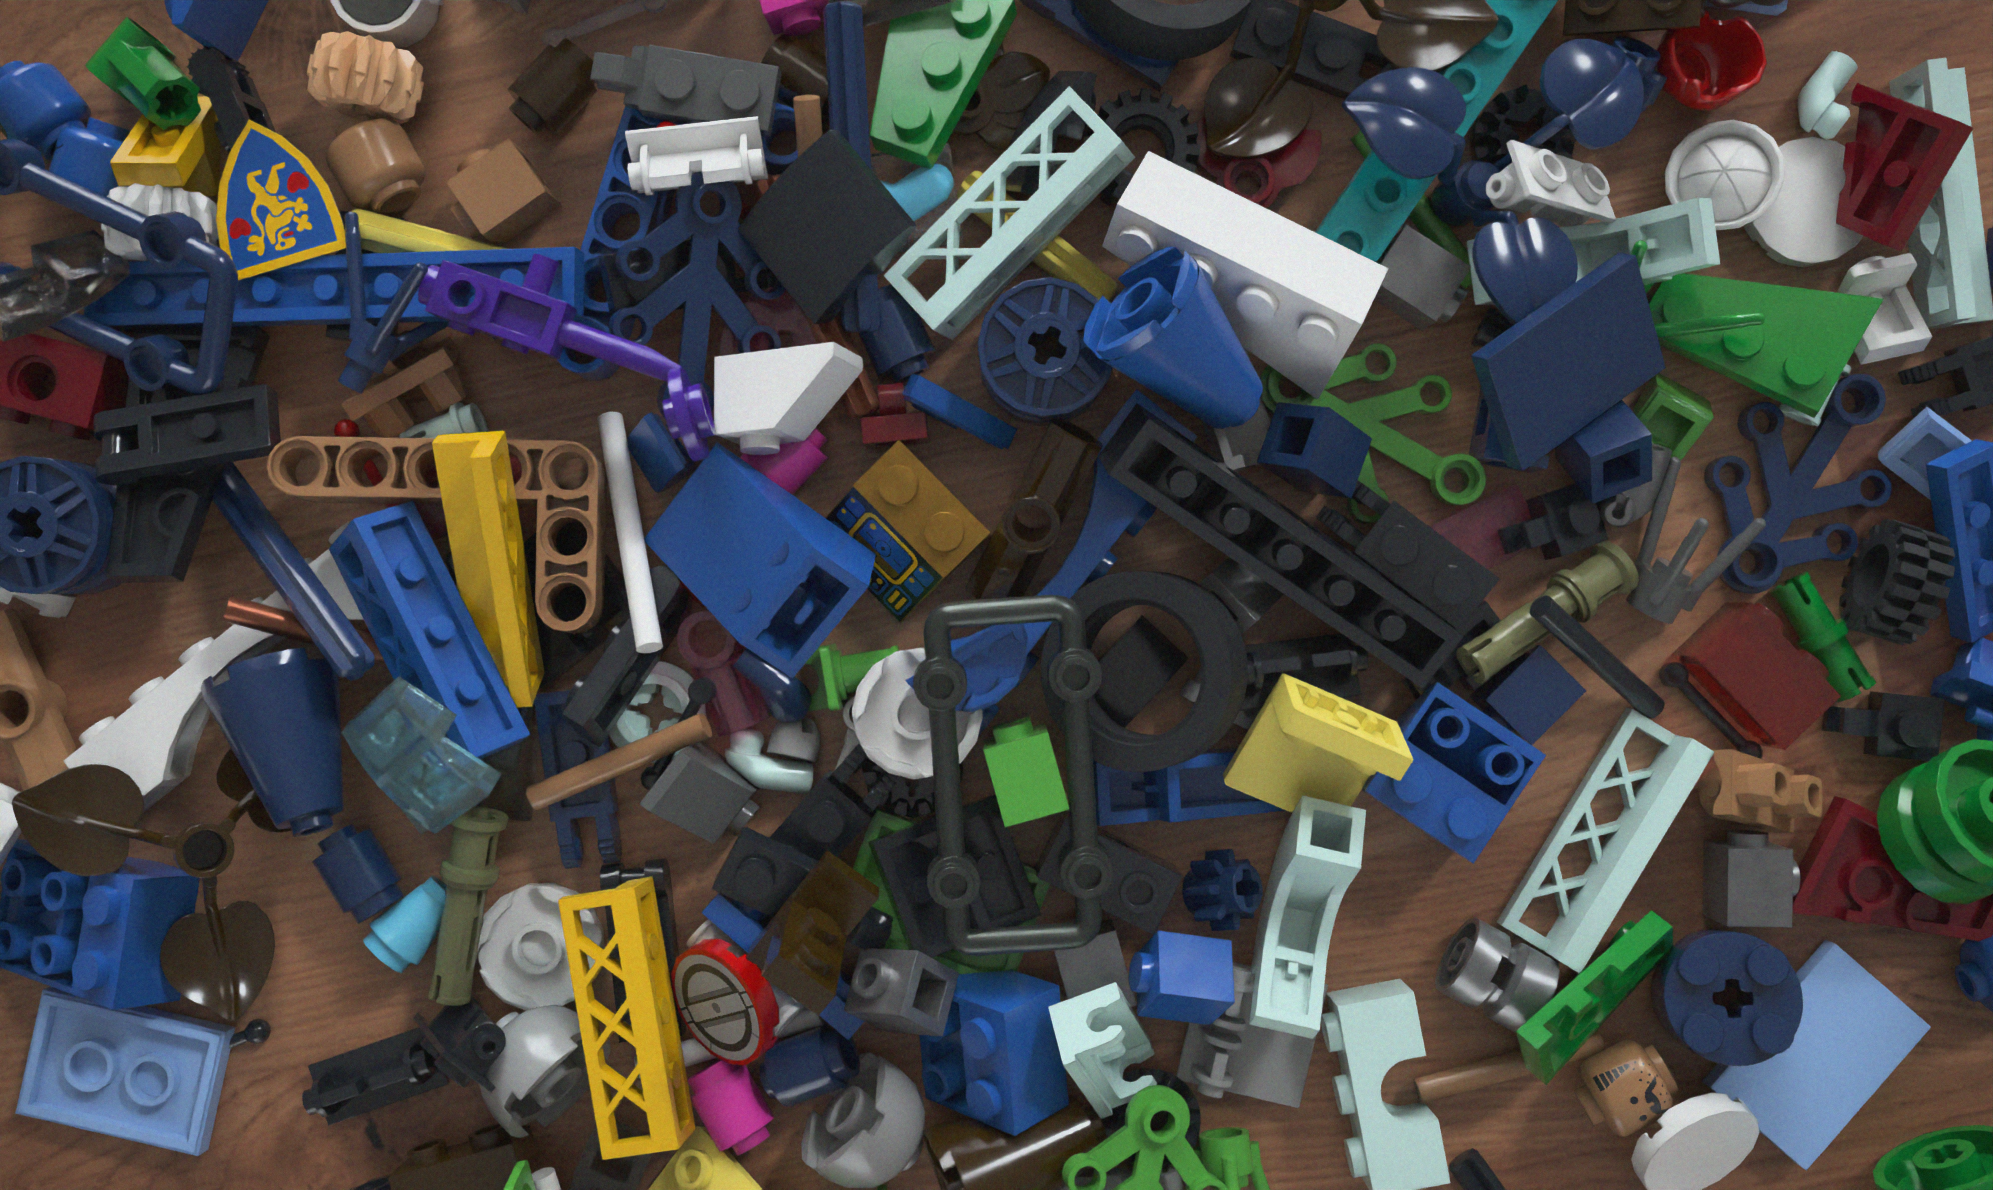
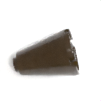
M1076 1098L1068 1099V1106L1016 1136L970 1117L934 1124L932 1127L923 1130V1140L941 1190H1061L1066 1186L1062 1178V1170L1066 1161L1075 1154L1088 1153L1107 1139L1102 1121L1092 1105L1083 1108ZM1090 1166L1081 1168L1076 1173L1075 1178H1077L1080 1174L1086 1171Z

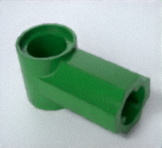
M126 17L85 64L86 68L99 80L132 103L148 120L163 130L174 125L188 126L201 111L197 98L200 88L172 62L177 56L129 17Z

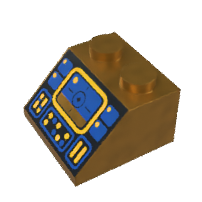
M900 440L851 486L826 516L827 520L876 553L867 589L900 623L991 536V533Z

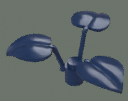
M1575 39L1556 48L1542 65L1540 90L1545 102L1560 115L1523 143L1537 148L1567 124L1575 139L1587 149L1607 148L1619 142L1633 129L1643 107L1644 86L1634 61L1627 57L1623 50L1592 39ZM1399 68L1371 78L1345 98L1341 105L1342 108L1357 123L1372 151L1389 169L1403 177L1417 180L1438 174L1440 182L1433 190L1432 206L1440 220L1456 227L1464 226L1471 221L1476 227L1490 223L1481 228L1475 236L1472 247L1474 268L1480 283L1492 302L1513 326L1576 282L1578 262L1574 247L1567 235L1556 224L1542 217H1533L1519 225L1518 218L1514 212L1490 210L1494 205L1486 194V184L1493 174L1501 172L1513 162L1510 153L1494 165L1481 160H1472L1459 167L1466 141L1455 131L1460 127L1465 118L1466 104L1461 93L1446 77L1426 68Z

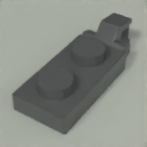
M633 45L631 58L623 55L595 52L590 79L597 83L598 89L625 93L623 102L625 107L639 110L644 117L693 124L758 116L761 136L771 137L782 73L779 66L655 45H649V48Z

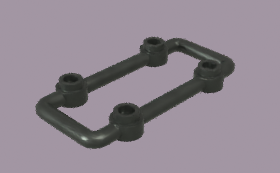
M1060 595L964 600L940 604L930 612L925 621L923 632L925 659L915 670L913 688L917 699L922 705L929 708L939 855L931 861L928 867L927 887L930 896L936 903L942 906L946 939L955 950L964 955L972 956L1065 950L1086 946L1095 939L1101 929V895L1111 885L1114 870L1107 851L1098 844L1089 698L1096 693L1101 685L1102 670L1096 656L1086 648L1085 621L1082 611L1074 601ZM1056 621L1058 623L1059 650L1051 656L1048 662L1047 678L1053 691L1063 699L1071 845L1065 849L1060 857L1059 873L1063 886L1070 894L1074 895L1076 920L1067 923L971 929L969 903L975 899L979 892L980 871L976 861L969 854L965 853L955 706L962 701L966 694L967 676L962 664L952 657L950 630L962 627Z

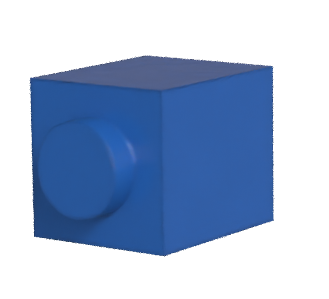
M1158 930L1138 952L1134 953L1130 962L1129 987L1131 991L1137 994V1016L1211 1025L1235 1003L1232 941Z

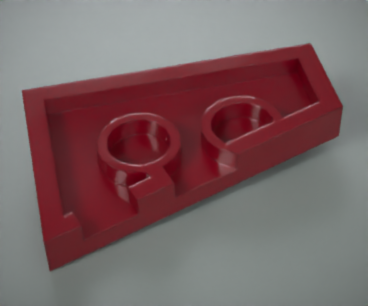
M1834 796L1799 865L1800 888L1797 895L1793 897L1792 913L1837 918L1847 922L1868 925L1877 924L1904 928L1915 932L1975 941L1992 937L1993 894L1970 904L1941 902L1917 890L1895 868L1883 847L1877 823V814L1846 798Z

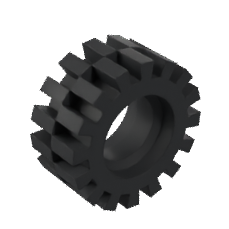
M1141 88L1139 95L1131 96L1129 89L1119 93L1115 102L1112 103L1108 99L1100 106L1098 116L1119 138L1132 130H1148L1162 141L1166 160L1194 173L1200 156V144H1197L1196 141L1199 131L1196 122L1190 124L1187 120L1190 112L1183 104L1178 109L1171 104L1173 96L1163 92L1161 99L1152 97V89ZM1089 126L1084 143L1094 133ZM1123 169L1100 192V200L1108 206L1111 202L1117 204L1134 174Z
M1886 519L1881 521V526L1874 525L1869 530V539L1862 538L1859 542L1858 549L1860 553L1858 557L1852 556L1847 565L1852 567L1850 576H1844L1841 587L1847 588V591L1840 596L1839 606L1844 607L1840 616L1847 622L1846 627L1900 645L1916 642L1917 634L1923 636L1930 629L1928 619L1937 620L1942 610L1937 606L1940 598H1948L1951 588L1945 587V582L1947 579L1954 577L1955 566L1948 565L1955 557L1954 549L1948 547L1951 541L1947 537L1942 536V534L1897 520Z

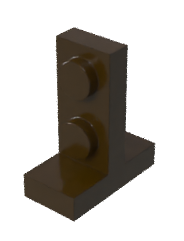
M827 850L749 947L746 959L763 970L761 976L819 1016L836 996L846 937L877 901L880 888Z

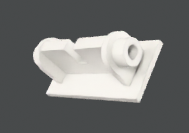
M758 116L625 131L631 163H628L630 186L632 191L638 190V193H645L646 196L654 195L655 191L678 189L679 186L691 185V175L700 171L703 174L704 184L732 181L733 183L745 181L747 185L753 184V180L768 179Z
M1510 140L1506 144L1513 162L1501 172L1493 174L1486 184V194L1495 207L1525 213L1530 209L1532 216L1542 217L1562 227L1584 224L1590 217L1611 224L1616 221L1607 196L1610 192V187L1604 174L1593 164L1582 163L1555 154L1547 149H1539Z

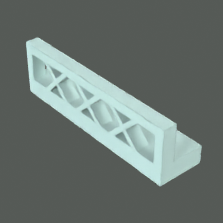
M1947 58L1930 59L1889 82L1891 96L1971 126L1965 67L1948 69ZM1972 132L1908 240L1909 253L1913 255L1917 263V267L1912 274L1915 304L1928 329L1980 324L1993 320L1992 295Z
M1069 86L883 276L934 331L953 340L1135 156L1110 127ZM1074 111L1094 133L1075 153H1052L1053 130ZM1041 143L1040 154H1030ZM1052 165H1062V166L1051 176V167H1052ZM1018 166H1040L1039 189L1027 201H1005L1006 178ZM994 191L993 201H984ZM1005 212H1015L1005 222ZM971 213H993L992 236L981 248H959L960 224ZM947 239V248H938ZM926 259H946L945 284L927 301L907 278ZM959 259H969V260L958 270V268H959Z
M1626 708L1510 898L1497 923L1576 972L1581 973L1713 756L1714 751L1693 738L1675 735L1634 709ZM1636 728L1661 743L1662 746L1649 767L1628 772L1623 748ZM1614 765L1616 775L1606 777ZM1641 780L1633 792L1631 782ZM1619 785L1624 809L1616 821L1596 826L1590 805L1598 790ZM1582 819L1584 829L1574 831L1578 822ZM1608 834L1600 846L1598 836ZM1587 839L1592 860L1583 875L1562 879L1557 857L1565 844ZM1549 872L1551 882L1542 884L1543 880ZM1575 888L1568 900L1565 890ZM1554 893L1559 916L1547 936L1544 937L1519 920L1532 898Z

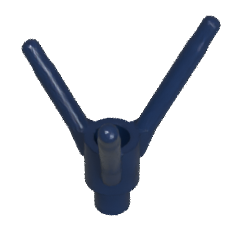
M347 212L345 214V241L351 314L349 338L352 342L344 354L350 360L339 377L338 382L362 394L374 372L382 374L389 360L394 361L407 349L445 329L449 321L425 322L398 338L391 335L428 272L427 265L418 262L404 280L377 327L367 322L359 217L355 212Z

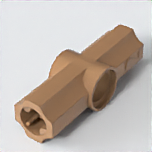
M5 609L0 611V738L23 790H26L69 769L63 761L74 753L77 748L64 721L68 710L66 694L58 684L46 679L16 609ZM22 695L27 700L29 706L28 717L25 721L19 714L18 709L19 699Z

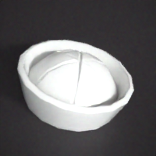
M1737 120L1711 122L1689 133L1672 151L1665 169V189L1671 204L1698 197L1711 198L1716 230L1740 228L1760 218L1777 200L1785 180L1784 157L1774 138L1757 125Z

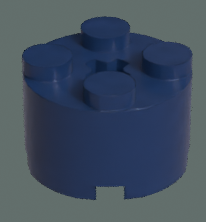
M1725 930L1696 931L1677 941L1653 972L1651 998L1657 1018L1679 1044L1710 1061L1728 1066L1753 1065L1784 1052L1794 1041V1035L1800 1025L1803 1012V995L1800 982L1784 953L1764 940L1752 935ZM1725 982L1728 987L1735 988L1737 991L1736 1001L1729 1002L1727 1010L1724 1006L1713 1002V992L1723 991L1725 989Z

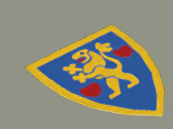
M248 120L229 152L219 184L216 214L220 249L226 252L235 263L238 281L345 249V230L341 215L328 184L309 158L283 136Z

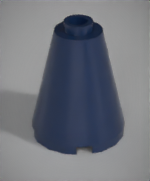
M305 648L268 653L226 667L230 680L216 687L212 676L203 680L200 687L203 699L277 829L291 828L293 837L311 835L334 825L332 816L344 809L339 676L323 654L322 659L308 660Z

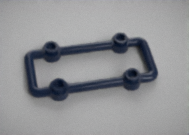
M18 139L0 140V195L31 191L139 240L145 257L158 268L172 269L192 264L207 271L209 274L197 368L189 364L188 352L179 341L160 334L137 340L33 292V284L27 272L18 266H13L3 261L0 262V316L13 312L20 313L124 362L130 379L143 390L155 391L173 385L194 395L215 392L221 386L225 375L238 288V272L230 256L219 247L206 242L204 229L194 218L176 211L151 216L146 215L45 169L42 155L32 145Z

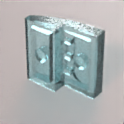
M398 677L347 723L342 733L352 752L378 787L410 817L436 834L489 796L501 773L444 736L457 716L455 713L401 677Z

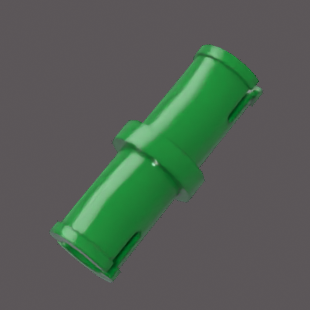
M1800 573L1784 581L1785 586L1779 584L1772 588L1769 593L1772 598H1775L1799 637L1795 642L1797 648L1802 655L1810 654L1833 691L1836 701L1841 702L1861 694L1860 687L1868 690L1876 684V680L1869 674L1847 639L1846 634L1850 629L1846 627L1844 619L1834 618L1812 583L1809 573Z

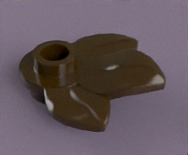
M1001 43L972 96L975 102L974 110H964L952 133L958 135L976 134L993 149L1007 150L1020 121L1026 113L1024 110L1030 107L1033 100L1048 83L1050 76L1049 67L1031 54L1015 51L1004 54L1003 43Z

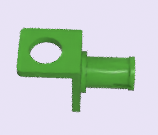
M836 643L819 646L806 662V664L816 670L819 677V686L812 695V703L808 712L828 708L830 711L842 709L846 704V700H849V693L857 691L858 685L871 667L887 656L899 651L898 645L887 649L842 655L841 650H837Z

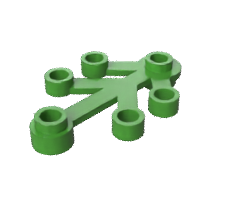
M1381 343L1371 344L1361 350L1358 355L1341 359L1318 400L1301 387L1300 393L1296 398L1283 396L1279 390V381L1284 375L1270 365H1267L1262 371L1260 380L1263 384V390L1260 398L1264 406L1273 414L1278 402L1330 407L1372 438L1370 444L1372 449L1427 479L1430 482L1432 494L1441 503L1450 506L1464 505L1475 501L1482 494L1486 485V474L1483 466L1476 458L1467 454H1454L1442 458L1380 422L1413 412L1431 415L1445 409L1451 401L1452 390L1448 381L1443 377L1427 375L1417 380L1411 387L1349 404L1325 391L1358 379L1370 384L1380 383L1388 379L1394 373L1397 366L1396 355L1389 346ZM1374 352L1383 356L1386 362L1383 374L1375 375L1368 371L1365 360L1369 353ZM1424 384H1433L1438 388L1440 400L1436 406L1426 405L1422 401L1420 391ZM1368 450L1358 480L1389 502L1385 491L1378 487ZM1450 469L1459 471L1463 476V487L1457 493L1449 491L1444 484V476ZM1348 498L1347 510L1355 521L1368 524L1377 522L1380 519L1381 515L1377 512L1372 516L1363 515L1358 509L1357 501Z
M1152 1085L1138 1091L1131 1098L1126 1108L1125 1125L1088 1153H1078L1071 1156L1064 1164L1062 1170L1063 1181L1069 1190H1103L1107 1180L1106 1172L1136 1153L1132 1175L1112 1190H1164L1159 1183L1165 1155L1187 1185L1185 1190H1203L1207 1186H1215V1190H1228L1222 1181L1206 1171L1185 1138L1190 1123V1113L1185 1100L1175 1090L1163 1085ZM1159 1111H1167L1168 1121L1165 1126L1157 1131L1151 1130L1150 1122L1153 1115ZM1083 1167H1093L1094 1175L1092 1180L1084 1186L1075 1185L1076 1173Z

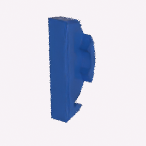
M911 374L902 393L903 399L912 403L911 406L915 409L925 412L926 415L955 430L959 427L983 440L984 443L1003 450V447L1009 448L1018 430L920 375Z
M1024 623L995 625L952 651V657L962 664L967 676L966 694L962 701L955 706L956 711L974 712L996 704L1016 686L1027 662L1028 635ZM912 675V676H910L909 678H907L905 681H906V682L911 686V688L914 690V688H913L914 675Z

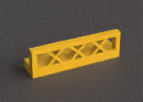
M490 431L437 435L432 442L458 591L505 685L509 687V693L516 707H532L544 675V666L506 432Z
M653 877L628 880L614 889L564 896L558 900L602 1160L677 1150L689 1138L696 1127ZM611 905L616 933L605 949H602L584 935L580 910ZM617 947L619 950L620 961L612 956L613 952ZM587 955L595 960L591 969L589 968ZM603 967L624 981L627 998L616 1014L595 1000L592 982ZM628 1011L630 1014L631 1026L623 1020ZM598 1020L607 1026L602 1034L600 1033ZM614 1032L632 1044L636 1049L638 1064L627 1079L605 1062L603 1047ZM639 1076L641 1078L642 1090L634 1085ZM610 1085L618 1091L613 1099L611 1097ZM624 1097H627L647 1113L650 1135L618 1138L614 1111Z

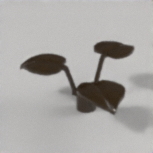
M1299 0V13L1286 62L1280 73L1271 62L1262 58L1250 57L1229 63L1215 75L1206 92L1204 103L1207 148L1214 154L1227 158L1255 159L1279 152L1301 136L1311 119L1313 97L1308 88L1290 79L1297 68L1311 13L1315 9L1322 12L1335 10L1347 0ZM1359 0L1372 19L1382 21L1377 31L1376 44L1382 57L1397 69L1418 67L1440 72L1460 61L1493 33L1498 24L1497 14L1485 0H1384V7L1379 6L1375 0Z
M231 748L220 762L216 773V781L222 793L239 803L230 810L219 825L205 822L195 823L184 828L177 837L134 826L143 813V795L137 784L128 774L108 765L89 764L73 767L16 794L12 800V807L24 837L48 862L71 874L99 876L116 871L123 865L128 856L129 838L172 849L173 858L181 870L193 877L202 878L206 914H187L178 919L167 932L161 945L160 953L161 967L165 977L172 987L183 996L211 1009L227 1020H237L247 1011L261 992L271 969L275 949L274 931L267 915L255 903L236 901L219 910L216 875L222 873L233 859L234 842L229 833L235 829L236 823L246 812H248L252 822L260 829L277 833L292 830L291 828L277 829Z

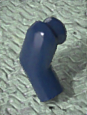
M747 648L733 667L759 689L769 712L774 718L787 723L803 719L812 703V696L808 687L795 676L792 679Z

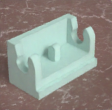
M1116 982L1048 1007L1063 1066L1101 1119L1113 1115L1112 1108L1129 1103L1131 1098L1141 1089L1157 1084L1152 1075L1141 1076L1134 1082L1123 1080V1072L1127 1066L1133 1063L1140 1064L1153 1056L1155 1052L1150 1037Z

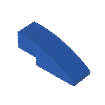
M1238 748L1209 749L1186 762L1148 772L1121 771L1093 761L1097 826L1156 820L1171 823L1286 810L1225 784L1223 773Z

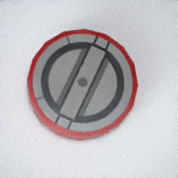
M703 939L676 958L671 973L673 997L680 1016L693 1037L711 1055L728 1064L747 1065L774 1046L777 1037L773 1036V1028L780 1024L779 1006L771 984L761 976V969L746 959V954L737 958L732 952L726 950L732 944L722 939Z

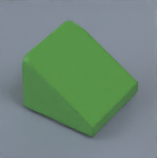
M1660 373L1649 380L1632 411L1652 433V443L1671 449V458L1677 457L1680 461L1714 418L1709 400Z

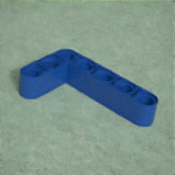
M776 103L771 137L761 136L767 173L771 175H781L798 158L797 150L786 156H779L770 152L771 142L776 135L784 131L796 132L794 109ZM624 107L580 249L584 252V318H574L573 321L609 333L611 317L608 303L597 302L594 295L595 285L602 277L598 256L617 253L623 244L641 240L667 219L676 189L655 191L654 195L646 196L645 193H638V190L632 191L628 176V163H631L625 131L656 128L659 123L668 120L644 117L639 110ZM674 122V123L677 124V125H684V124H686V123ZM629 213L638 214L640 217V228L636 235L625 241L614 240L613 226L622 215ZM636 318L621 321L620 331L627 340L630 338ZM565 346L558 360L564 368L587 380L594 381L609 378L620 367L617 364L599 358L588 364H580L576 358V350Z

